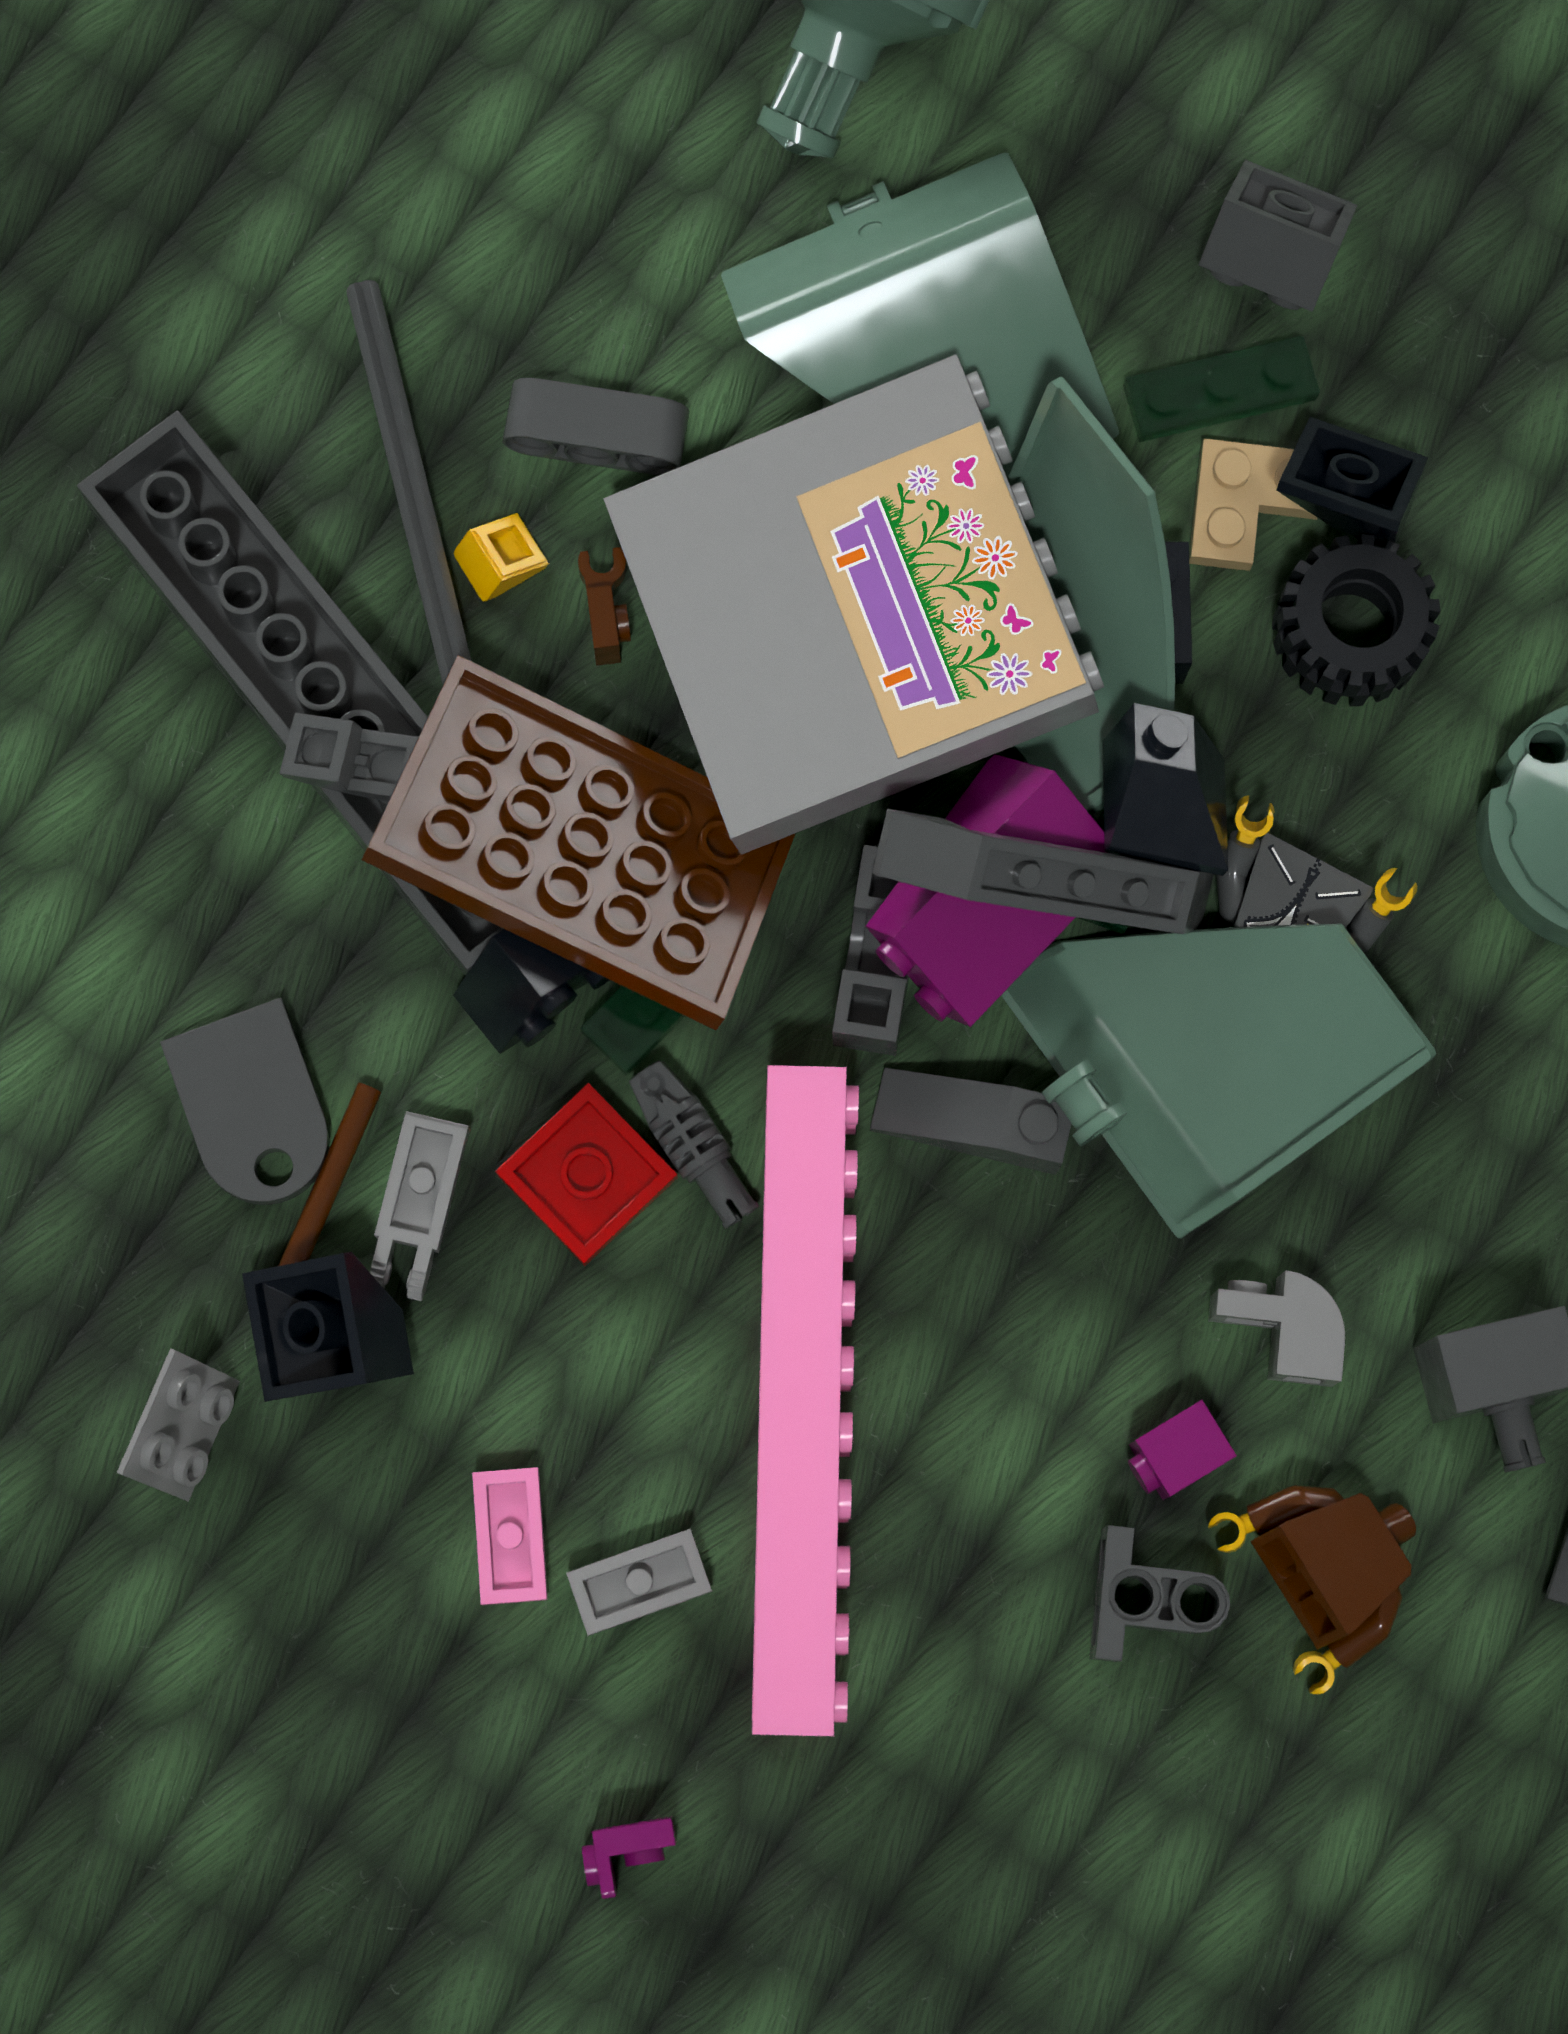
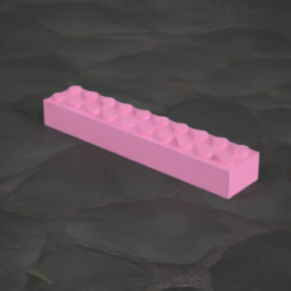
M768 1065L751 1732L753 1735L834 1736V1722L847 1723L848 1682L835 1681V1655L846 1656L849 1647V1614L836 1613L837 1589H847L850 1584V1546L837 1545L838 1523H848V1520L851 1519V1479H839V1457H850L853 1436V1413L840 1412V1391L851 1392L854 1376V1346H841L842 1327H852V1320H854L855 1280H843V1262H853V1256L856 1252V1215H844V1198H854L855 1189H857L858 1155L857 1150H845V1134L855 1135L859 1086L846 1085L847 1067Z

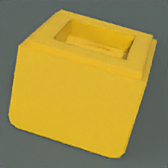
M518 513L469 529L454 550L455 559L483 602L496 598L544 570L549 565Z

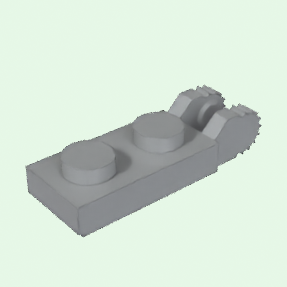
M406 1111L374 1234L378 1241L370 1273L383 1288H385L391 1276L395 1243L416 1247L417 1252L413 1268L410 1269L406 1284L407 1298L418 1301L423 1299L432 1269L434 1252L439 1253L470 1132L468 1125Z

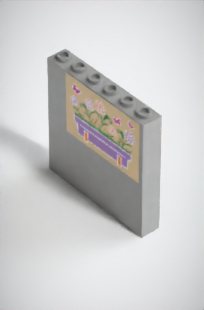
M957 354L603 498L728 834L741 855L1099 712L1094 691L1104 688L1100 673L1090 651L1078 655L1070 635L1081 630L1073 606L1067 594L1058 598L1054 596L1048 577L1058 574L1049 547L1045 538L1034 542L1031 539L1025 521L1035 518L1031 503L1022 482L1010 486L1002 466L1013 461L999 426L987 430L980 410L990 407L986 392L977 371L965 375Z

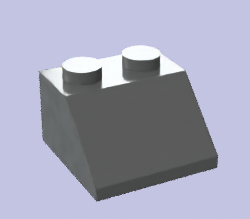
M1245 160L1223 202L1198 266L1211 270V275L1224 284L1236 287L1245 284L1265 292L1273 303L1283 308L1298 310L1302 307L1313 312L1358 205Z

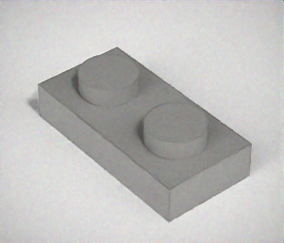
M691 1529L566 1573L588 1636L712 1592Z

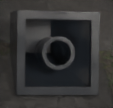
M1310 417L1279 480L1276 491L1332 528L1353 535L1357 540L1361 534L1374 535V545L1385 546L1388 540L1397 543L1428 457Z
M1134 703L1103 740L1105 852L1223 876L1228 871L1225 760L1194 715Z
M352 1252L242 1273L264 1402L414 1374L403 1310Z

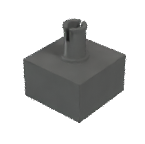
M1565 1306L1437 1335L1413 1348L1433 1424L1483 1412L1484 1416L1491 1415L1504 1462L1503 1469L1505 1473L1546 1463L1545 1457L1542 1456L1529 1406L1535 1404V1399L1557 1395L1568 1390V1316Z

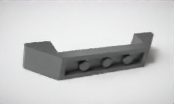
M887 809L872 873L881 877L965 900L1178 934H1186L1201 928L1214 874L1122 855L969 830L944 818Z

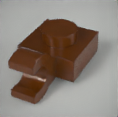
M620 547L613 548L614 565L606 573H597L590 567L588 551L580 552L578 558L580 578L585 584L596 666L621 663L619 643L631 641L626 604L614 605L613 592L623 582L626 575L625 555Z

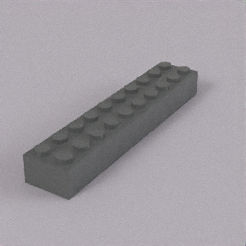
M178 410L77 484L89 510L284 752L295 713L351 720L362 729L419 737L428 718ZM312 785L362 849L366 851L388 801L347 794ZM379 869L465 976L491 938L504 930L479 916Z

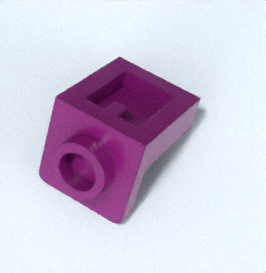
M672 1816L594 1829L592 1831L594 1844L582 1846L587 1886L600 1885L602 1899L616 1897L617 1889L612 1856L624 1854L625 1866L665 1860L663 1847L676 1845Z

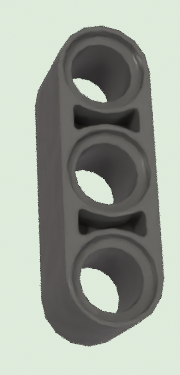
M519 378L514 380L512 384L502 443L510 450L525 455L662 475L681 466L690 411L682 403L662 397L539 378Z

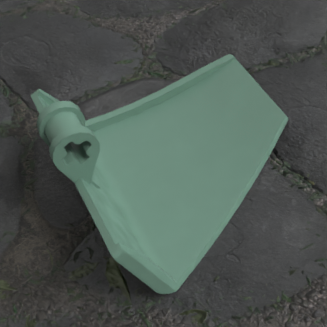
M1060 376L1048 383L1007 480L1010 486L1022 482L1035 514V518L1025 521V524L1033 542L1042 538L1046 540L1058 574L1048 577V581L1055 598L1068 595L1081 628L1080 631L1070 634L1078 655L1091 652L1104 688L1094 691L1099 709L1098 713L1015 745L1013 748L1023 762L1055 771L1087 812L1093 815L1104 808V738L1134 703L1174 711V619L1166 545L1155 491L1068 382Z

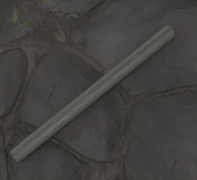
M365 280L348 286L346 293L442 684H444L457 655L470 661L472 660L379 284L374 280Z

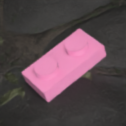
M539 1468L472 1472L481 1605L548 1600Z

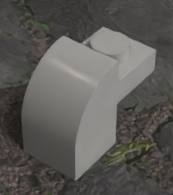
M1286 1270L1276 1278L1275 1295L1267 1294V1284L1245 1280L1228 1281V1290L1218 1289L1210 1296L1209 1322L1272 1329L1267 1380L1332 1387L1342 1381L1345 1349L1343 1318L1332 1296L1316 1281L1303 1274Z

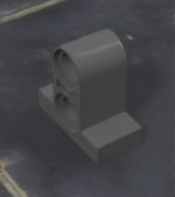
M1108 1525L1102 1528L1089 1659L1109 1662L1122 1661L1125 1627L1184 1634L1210 1632L1218 1628L1228 1616L1230 1609L1229 1593L1221 1581L1209 1574L1131 1565L1134 1528ZM1124 1578L1137 1579L1147 1590L1148 1601L1146 1607L1137 1615L1124 1613L1115 1602L1114 1593L1116 1586ZM1191 1585L1203 1587L1212 1598L1213 1608L1211 1614L1201 1623L1189 1620L1181 1610L1180 1599L1182 1593Z

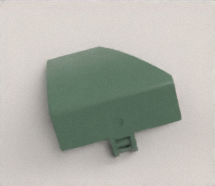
M1006 152L894 199H891L884 181L872 186L874 192L840 206L839 202L835 201L827 205L834 223L833 225L729 268L721 274L745 341L834 404L957 354L965 375L977 371L986 392L990 407L980 410L987 430L999 426L1013 461L1002 466L1006 477H1008L1018 457L1048 383L1060 376L1068 382L1113 439L1119 435V429L1043 227L1029 193L1009 154Z
M1342 923L1198 929L1186 934L1156 932L1056 941L1050 944L1001 995L1060 1076L1042 1092L1049 1104L1056 1102L1076 1129L1072 1136L1080 1147L1100 1135L1105 1138L1177 1238L1185 1237L1234 1205L1436 1056L1435 1048Z

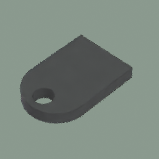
M281 997L160 1041L203 1164L209 1175L225 1192L247 1203L272 1205L297 1197L315 1182L329 1151V1127ZM270 1153H284L291 1158L293 1163V1171L288 1181L276 1187L261 1183L257 1173L260 1161Z

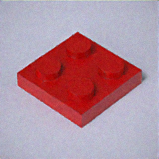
M589 1083L495 1171L496 1175L584 1266L597 1256L678 1178V1174Z

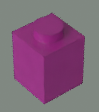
M1200 1400L1130 1443L1129 1446L1135 1456L1128 1460V1464L1135 1478L1147 1494L1157 1490L1162 1500H1165L1237 1455L1203 1400Z

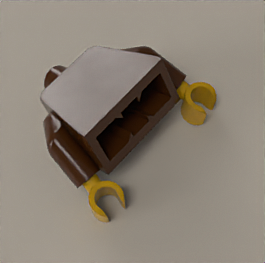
M1294 1485L1247 1506V1513L1241 1516L1223 1512L1218 1513L1210 1520L1208 1529L1226 1520L1233 1521L1239 1528L1237 1540L1232 1544L1217 1548L1220 1552L1230 1553L1237 1551L1245 1543L1247 1534L1253 1531L1260 1535L1250 1542L1315 1647L1320 1649L1328 1645L1329 1649L1325 1653L1308 1651L1299 1655L1294 1662V1675L1301 1672L1310 1663L1317 1662L1325 1667V1674L1322 1680L1313 1684L1308 1689L1311 1694L1327 1692L1333 1685L1335 1669L1340 1665L1349 1668L1390 1635L1402 1602L1399 1586L1412 1573L1411 1564L1400 1548V1545L1413 1538L1416 1534L1415 1522L1408 1510L1402 1505L1393 1503L1378 1512L1370 1498L1363 1493L1344 1499L1333 1488Z

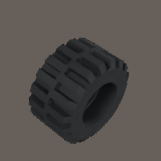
M1361 534L1356 545H1351L1348 535L1334 538L1329 549L1322 543L1312 549L1306 561L1300 560L1292 571L1273 615L1272 629L1278 630L1273 641L1276 655L1286 654L1287 656L1282 668L1290 678L1299 672L1305 678L1300 688L1309 695L1312 694L1315 687L1326 691L1323 701L1334 705L1337 704L1341 696L1349 697V707L1363 706L1369 696H1373L1377 703L1388 698L1394 688L1400 690L1409 682L1429 653V648L1436 639L1439 625L1434 622L1441 612L1439 599H1430L1429 597L1435 588L1431 575L1428 574L1420 578L1416 572L1421 562L1413 554L1406 560L1398 556L1396 553L1401 545L1388 540L1384 548L1374 546V535ZM1339 595H1355L1367 599L1383 614L1388 627V640L1378 646L1359 648L1343 643L1326 626L1322 615V603Z

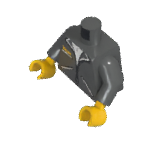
M1249 795L1242 797L1237 803L1235 823L1238 830L1231 832L1227 841L1228 871L1223 876L1216 875L1219 912L1225 922L1230 924V928L1342 923L1363 953H1367L1393 920L1394 915L1392 911L1404 909L1410 904L1417 892V883L1415 882L1404 897L1391 895L1387 890L1386 884L1397 870V868H1391L1380 877L1375 886L1376 899H1368L1374 889L1373 887L1269 834L1268 832L1273 826L1274 819L1272 803L1269 804L1267 815L1262 821L1251 822L1247 820L1243 813L1246 810Z

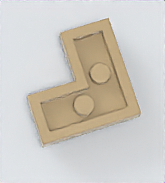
M1203 439L1200 448L1189 552L1190 564L1250 571L1254 560L1258 513L1318 519L1276 491L1279 480L1294 449Z

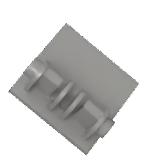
M170 1348L117 1473L189 1502L194 1487L202 1480L206 1472L208 1455L218 1431L231 1414L234 1394L240 1381Z

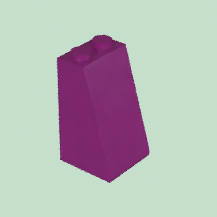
M996 754L983 766L945 818L969 830L1107 853L1104 849V831L1055 771ZM898 881L867 923L866 928L881 944L875 951L883 963L900 977H905L907 974L919 988L914 997L927 1013L940 1022L948 1017L971 1027L1076 917L965 900Z

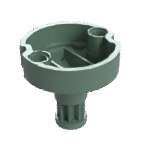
M800 0L805 9L790 44V47L795 49V52L771 106L763 105L756 123L765 129L784 149L794 154L823 156L833 159L841 143L835 137L860 81L868 82L884 47L954 34L958 32L961 24L977 29L989 0Z
M1568 705L1544 715L1531 724L1518 736L1496 763L1495 771L1501 780V786L1491 789L1480 802L1476 818L1478 854L1487 880L1498 899L1528 929L1564 947H1568ZM1540 743L1550 748L1555 756V764L1544 763L1533 758L1530 755L1529 744Z

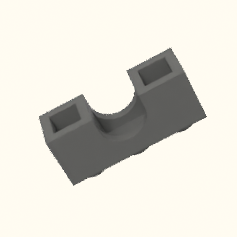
M864 845L853 906L854 914L846 966L842 971L832 1030L833 1046L896 1056L909 976L906 974L905 977H900L883 963L875 951L881 944L866 928V925L898 881L872 873L878 847Z

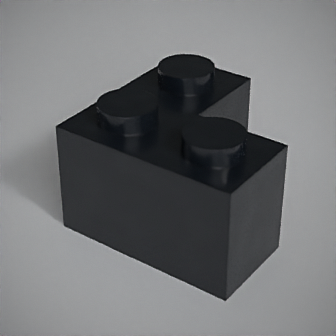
M504 929L491 938L453 996L498 1053L501 1054L520 1041L526 1048L540 1041L556 1026V1022L552 1017L559 1014L578 996L575 992L587 983L595 990L610 980Z

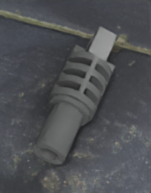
M657 1061L649 1065L629 1080L649 1129L682 1179H687L689 1184L696 1181L722 1221L724 1229L742 1220L731 1201H733L742 1216H748L760 1207L753 1200L728 1162V1159L732 1157L729 1152L731 1147L698 1097L687 1088L664 1061Z

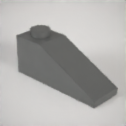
M884 1068L870 1131L1056 1175L1063 1164L1071 1122L1056 1102L1049 1104L1042 1093L1014 1086Z

